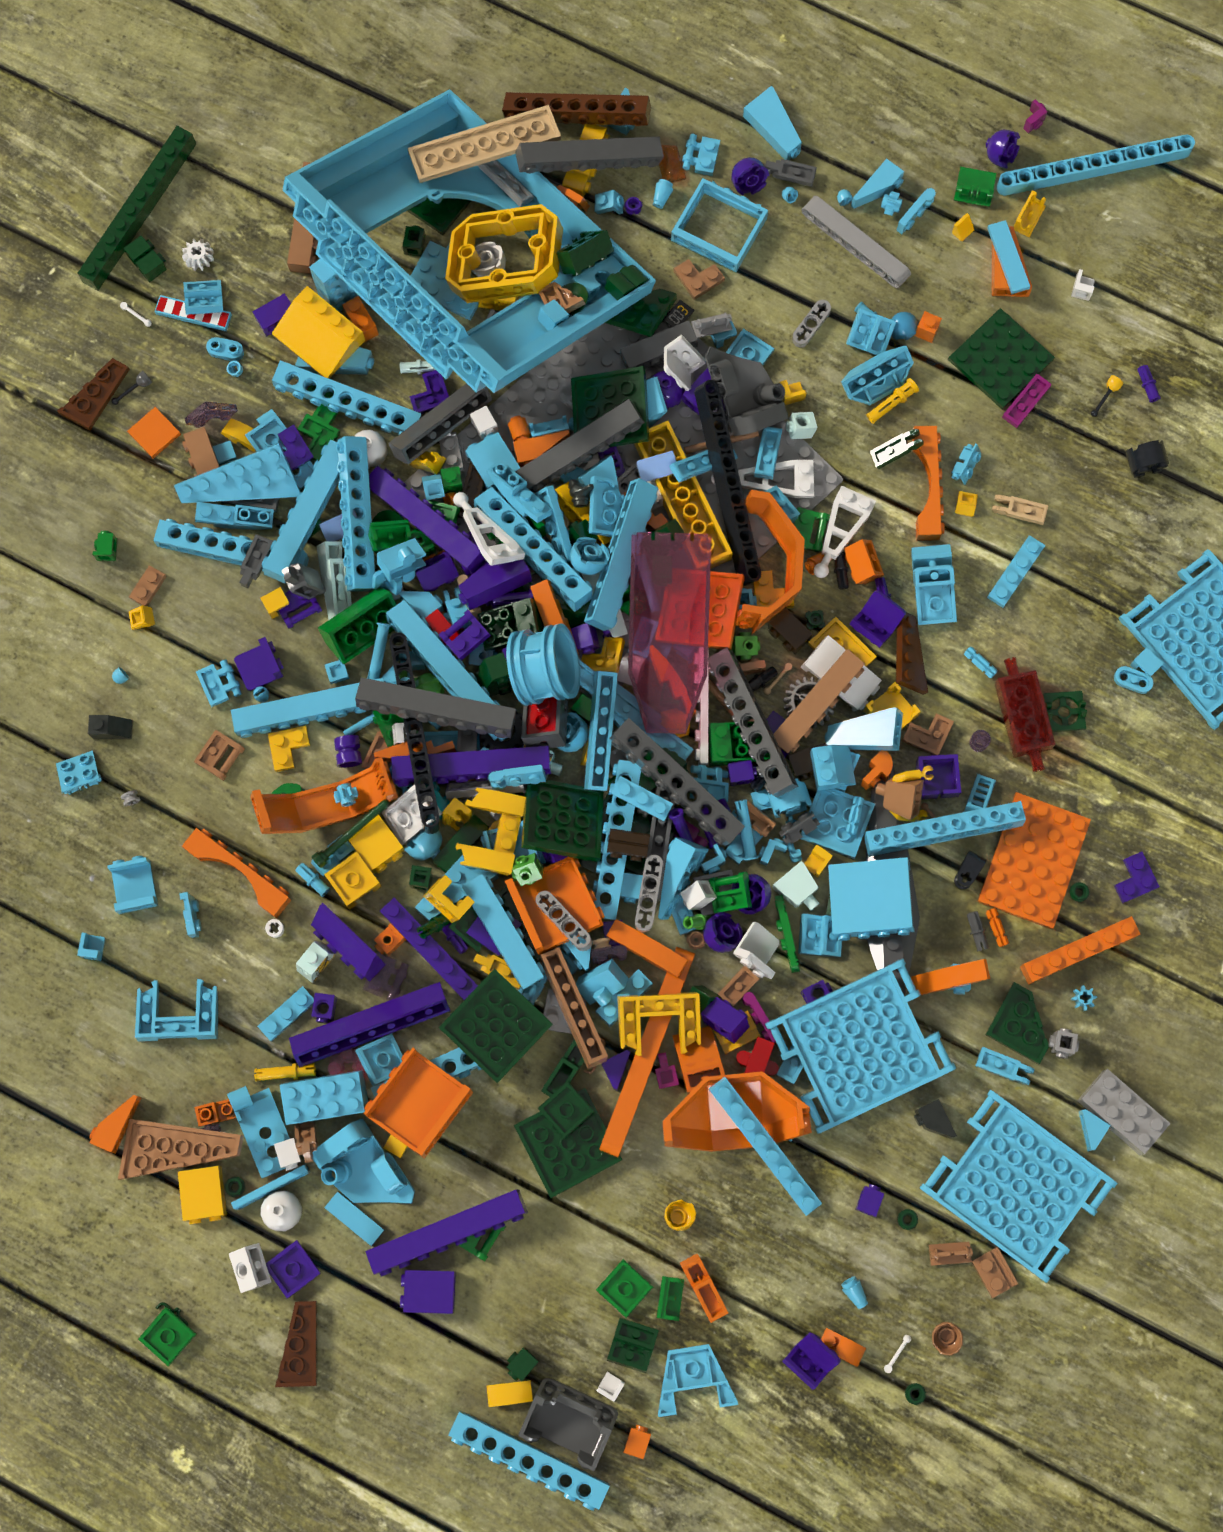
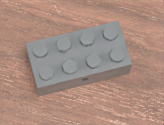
M1109 1069L1103 1070L1077 1100L1088 1111L1109 1124V1129L1138 1155H1144L1170 1125L1164 1117Z

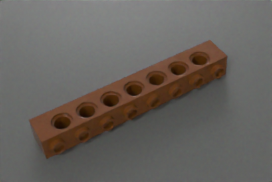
M506 92L502 108L504 118L549 105L556 123L583 125L648 126L651 113L649 96Z

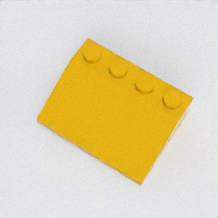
M308 286L293 300L272 332L274 337L321 376L328 379L365 342L362 330Z

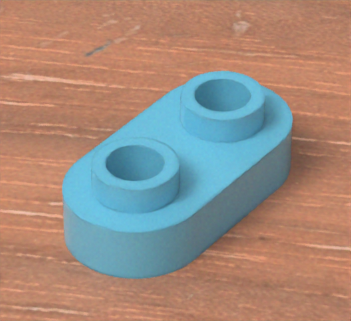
M214 337L206 344L208 353L215 358L238 361L244 355V349L237 341ZM218 344V347L213 348V345ZM232 348H237L236 351H231Z
M1120 667L1114 674V681L1117 685L1134 692L1145 694L1153 687L1151 676L1130 667ZM1125 675L1127 679L1122 680L1120 676ZM1139 682H1143L1145 687H1141Z

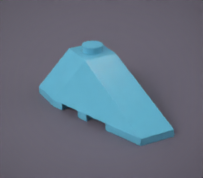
M675 838V840L671 841L665 865L658 914L659 919H669L681 899L680 892L690 885L689 877L693 871L697 872L709 850L708 848L683 838Z

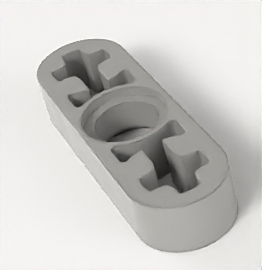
M817 301L794 331L792 342L796 347H805L828 318L831 311V305L828 301ZM825 307V311H822L818 317L819 308ZM814 320L817 325L814 328H810L806 322ZM805 330L806 334L804 336V340L801 339L800 341H798V336H802Z

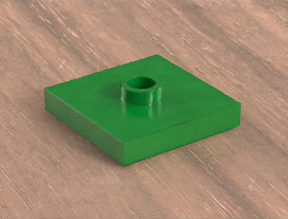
M622 1259L596 1291L627 1318L653 1286Z
M165 1307L138 1340L163 1363L170 1366L197 1333L168 1307Z

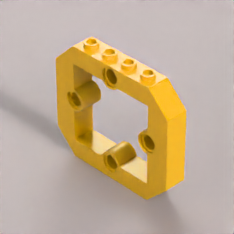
M542 204L483 212L468 216L451 232L445 276L450 289L466 303L539 294L544 287L558 277L560 263L556 253L561 249L563 227L558 216ZM538 229V234L533 235L528 241V245L535 257L534 270L507 273L504 269H495L489 276L471 278V270H475L481 264V258L475 249L476 238L501 234L512 236L517 232Z

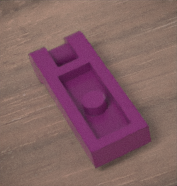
M745 993L742 999L743 1004L750 1006L753 1011L751 1016L756 1025L760 1023L763 1028L761 1034L764 1039L775 1043L776 1041L770 1029H767L765 1023L769 1022V1019L753 993Z

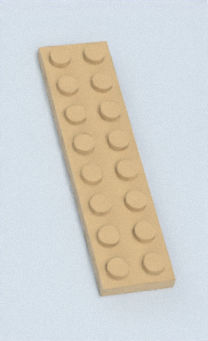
M549 105L410 147L408 148V153L419 183H423L513 155L519 143L561 140V135Z

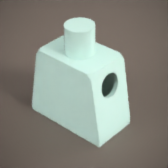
M802 861L772 886L773 890L779 895H783V898L795 908L804 903L812 911L820 904L813 896L818 890V886Z

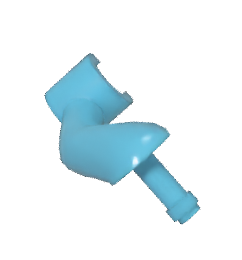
M789 816V820L786 823H794L796 820L793 819V816ZM789 843L786 845L788 846L787 849L791 861H801V850H795L793 844Z

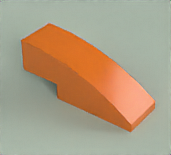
M695 1254L680 1262L710 1323L728 1314L699 1255Z

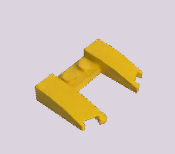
M476 788L475 791L478 794L472 801L467 799L464 806L501 814L494 850L457 843L456 850L462 849L464 861L460 862V865L509 876L512 873L515 858L514 851L521 817L524 814L526 797Z
M699 993L617 996L620 1047L622 1049L627 1045L636 1049V1055L642 1056L640 1017L678 1015L681 1054L688 1052L686 1046L695 1041L698 1045L701 1044Z

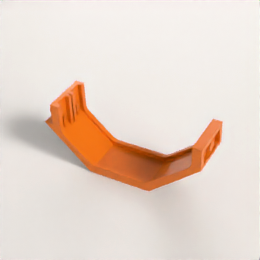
M751 490L745 499L747 512L756 514L762 519L786 553L787 561L784 595L769 607L743 604L742 609H739L737 612L736 626L742 629L752 628V634L785 607L789 606L801 591L805 543L804 537L771 493Z
M381 757L374 759L371 767L339 782L293 794H261L260 789L252 791L250 798L261 833L277 834L303 833L351 820L371 811L383 800L390 802L398 798V794L387 761L383 762ZM350 783L352 788L357 787L359 796L355 799V804L342 807L341 803L335 802L333 794L337 791V786Z

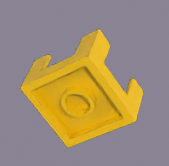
M896 682L889 686L887 691L875 701L871 700L866 704L863 710L868 715L893 707L898 708L903 712L901 730L916 719L921 712L915 704L911 706L900 693L902 689Z
M357 851L324 874L349 909L358 904L356 901L371 890L375 892L382 887Z
M444 875L432 885L423 897L453 923L458 921L475 901L466 896L454 905L449 897L442 894L452 883V880Z

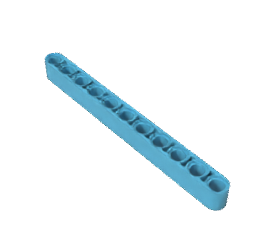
M1181 135L1004 172L1000 175L997 191L1000 195L1007 196L1184 159L1190 155L1195 145V140L1190 135Z

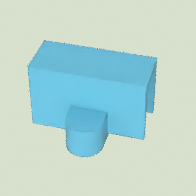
M413 538L378 552L377 564L389 582L402 578L403 582L407 583L414 579L416 569L426 566L422 557L426 556V553L417 540Z
M611 959L581 975L577 980L576 986L580 994L590 1005L597 1002L600 1006H604L611 1000L612 995L625 989L628 977Z

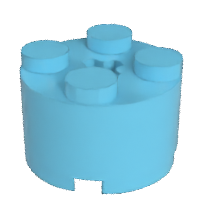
M796 778L795 780L799 787L780 797H775L768 793L775 818H781L780 814L785 813L786 817L807 810L806 805L812 806L805 782L799 781Z

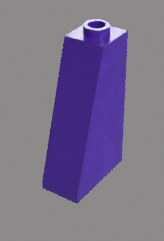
M524 560L493 566L487 562L459 585V600L462 605L466 604L469 611L531 582L530 569Z

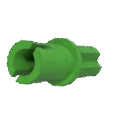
M696 914L691 917L687 916L683 920V925L686 929L696 928L701 930L704 928L706 921L713 915Z

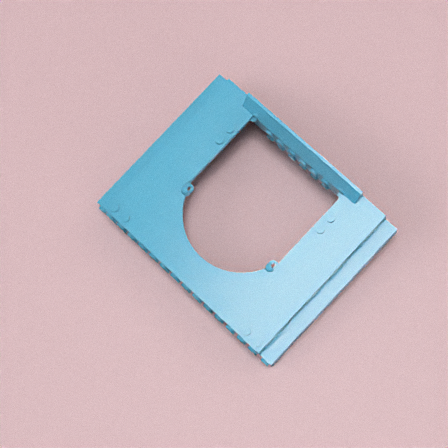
M449 89L289 174L284 179L282 191L295 202L293 217L318 240L316 255L445 379L449 378L454 371L476 393L486 386L495 393L650 294L656 280L610 238L614 252L610 253L608 257H615L623 266L634 265L649 279L648 282L618 301L605 289V285L601 284L597 298L588 302L581 312L569 317L549 331L537 319L540 307L544 306V303L539 294L522 297L466 332L465 328L367 235L368 232L422 203L426 198L436 204L440 203L443 198L466 199L485 204L496 210L519 207L478 166L419 183L408 148L487 124ZM516 154L497 159L534 196L532 202L522 207L542 204L558 216L563 227L561 248L566 244H573L572 240L574 238H581V232L601 230L599 226L589 219L586 214L576 207L539 171L531 174L519 172ZM538 229L524 232L531 238L533 235L538 234ZM559 264L558 277L551 283L556 282L563 287L571 283L570 280L573 276L572 274H563Z

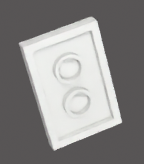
M424 783L419 786L421 788H426ZM415 784L382 812L401 845L407 844L423 830ZM429 801L423 803V806L432 805ZM438 807V813H439V816H440V815H442V812L440 811V809H439V807ZM428 820L426 824L430 825L434 820Z

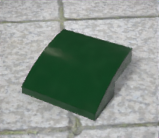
M619 1318L607 1361L646 1373L659 1330Z

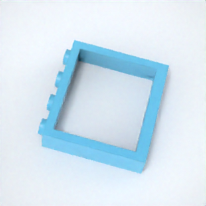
M702 178L671 232V241L737 272L767 220L768 210L761 207V204L751 202L745 196L733 193L729 188H722L714 181L710 182ZM704 193L758 219L737 257L684 231Z

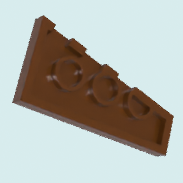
M112 358L95 374V377L83 386V389L76 396L73 395L64 407L57 410L58 414L91 431L129 372V367Z
M906 612L897 626L896 683L924 695L928 693L917 619L916 616Z
M317 1301L295 1302L275 1387L317 1386Z

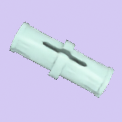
M421 359L416 360V362H400L401 374H422V372L436 370L427 361H421Z

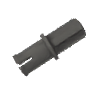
M978 911L968 913L967 918L972 931L970 935H973L977 952L982 950L980 942H982L984 950L988 949L989 946L984 933L986 929H983Z

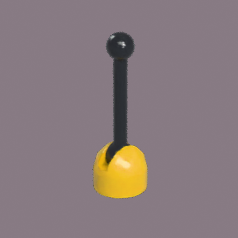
M1114 375L1110 376L1107 381L1108 391L1096 409L1091 411L1092 417L1098 416L1099 409L1110 393L1118 391L1124 383L1120 378Z

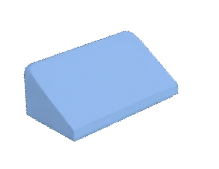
M669 451L638 460L636 466L640 478L648 482L672 475L673 472L669 466L675 463L676 459L674 452Z
M353 510V515L357 518V515ZM342 514L319 524L326 541L343 539L344 535L341 527Z

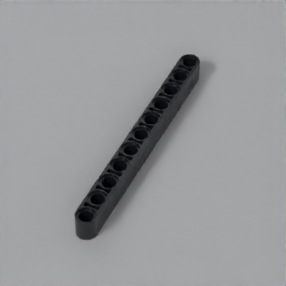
M707 380L697 386L694 393L710 463L712 464L713 477L728 542L732 551L735 572L745 576L743 586H747L761 578V568L719 387L715 381Z
M393 633L389 638L396 683L397 685L416 688L407 638L403 633ZM396 643H403L401 646H395ZM399 660L406 661L405 663H398ZM403 677L409 678L407 681L400 680ZM403 718L422 828L426 833L434 834L440 829V819L422 722L415 718ZM412 730L419 731L417 734L410 733ZM417 747L422 748L420 752L413 751ZM420 765L425 766V769L418 770L416 768ZM423 783L429 785L427 788L419 787ZM429 801L432 805L423 806V803ZM428 820L436 821L433 825L426 824Z

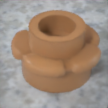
M694 930L691 931L690 935H687L686 942L691 949H701L705 945L702 932Z

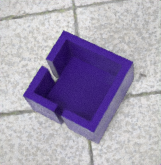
M958 754L918 756L916 770L922 771L925 766H931L933 771H927L925 774H933L934 776L931 780L921 777L924 780L921 800L937 799L939 795L941 798L959 797L961 794Z

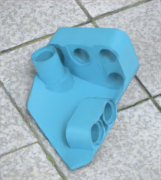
M363 1118L348 1124L321 1144L317 1151L312 1152L314 1162L319 1170L321 1169L322 1181L326 1185H334L353 1203L390 1202L412 1204L415 1194L414 1188L393 1156L385 1153ZM332 1171L335 1172L336 1178L332 1176Z

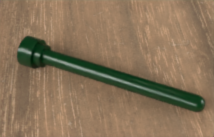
M383 800L327 849L313 854L311 857L320 868L324 867L328 863L329 856L389 806V801Z

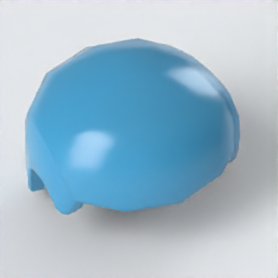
M899 312L891 318V320L896 321L891 335L895 340H908L916 334L918 320L912 313Z

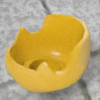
M680 1199L671 1202L666 1207L664 1219L671 1229L683 1231L693 1225L697 1212L692 1203H687Z

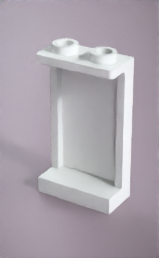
M828 635L821 641L801 668L805 672L810 671L820 680L844 653L845 649ZM866 666L862 667L865 671L858 679L853 677L849 682L852 686L844 694L841 691L838 695L852 707L851 710L854 712L858 709L862 710L868 704L866 699L870 694L873 696L880 689L879 683L882 680Z

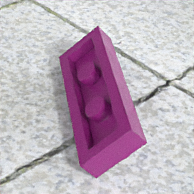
M1036 374L1006 410L1002 418L1015 428H1018L1052 384L1039 374Z

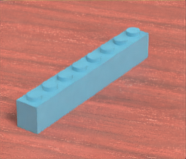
M330 440L328 445H324L320 460L315 462L311 477H307L303 492L298 494L295 507L290 509L286 524H282L277 541L274 540L270 547L271 552L269 556L263 559L262 568L264 575L284 584L286 583L282 569L297 562L340 480V473L337 469L339 461L336 451L337 442Z
M640 478L630 481L608 547L610 558L605 568L600 572L584 620L585 623L602 631L612 629L617 623L616 616L623 604L622 597L629 586L628 579L634 570L635 558L640 552L639 545L646 534L645 527L651 518L652 506L657 500L656 493L658 487Z
M403 600L386 612L387 622L392 625L396 632L403 633L406 636L408 646L452 696L500 705L496 700L493 701L489 697V692L484 686H479L474 674L468 673L465 670L464 663L452 655L453 652L449 646H444L438 633L430 630L428 622L423 617L420 618L417 615V610L412 604L408 605Z
M383 678L374 679L377 681L385 682ZM359 683L232 709L231 715L234 732L237 736H241V738H247L252 736V733L260 732V734L271 732V729L279 728L284 730L290 728V725L298 724L303 726L309 724V721L317 720L322 722L328 720V717L333 716L341 718L351 712L356 714L366 712L365 710L356 707L355 697Z

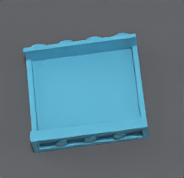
M908 857L828 865L832 934L835 939L839 941L850 940V937L868 939L873 935L889 937L890 934L896 933L900 936L910 935V932H915L913 927L909 875L910 862Z

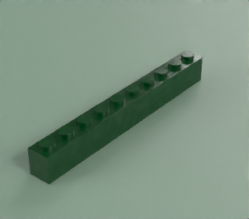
M179 126L175 127L77 274L84 284L99 291L125 252L123 248L131 243L196 146V141L191 132Z

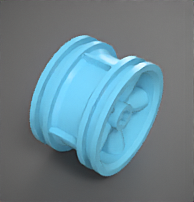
M564 624L549 625L542 632L537 633L526 629L514 631L510 634L506 651L507 668L513 691L521 704L528 706L540 704L545 698L554 697L557 700H565L566 698L571 699L577 696L580 687L579 658L574 639Z

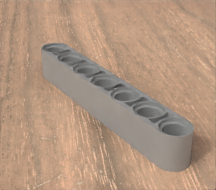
M813 196L802 208V213L808 220L894 288H899L911 275V271L906 265L818 196Z

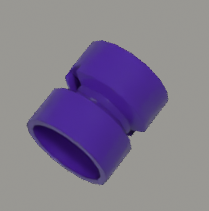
M344 735L334 739L335 751H338L336 755L337 767L349 768L362 764L361 752L358 751L360 748L359 736Z

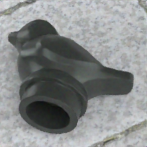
M570 480L568 488L570 489L569 492L572 497L573 506H589L590 498L588 496L594 485L589 484L585 486L578 480Z

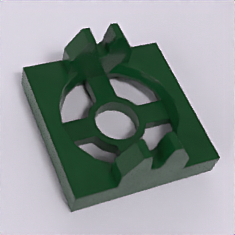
M1082 691L1043 693L1046 732L1086 730L1085 718L1087 710H1085L1086 702L1083 700ZM1066 698L1073 700L1078 708H1070L1066 705ZM1059 699L1060 706L1057 709L1051 710L1052 703ZM1066 707L1069 710V716H1060L1059 709ZM1079 714L1077 720L1069 725L1068 718L1071 715ZM1052 716H1057L1061 719L1062 725L1056 723Z

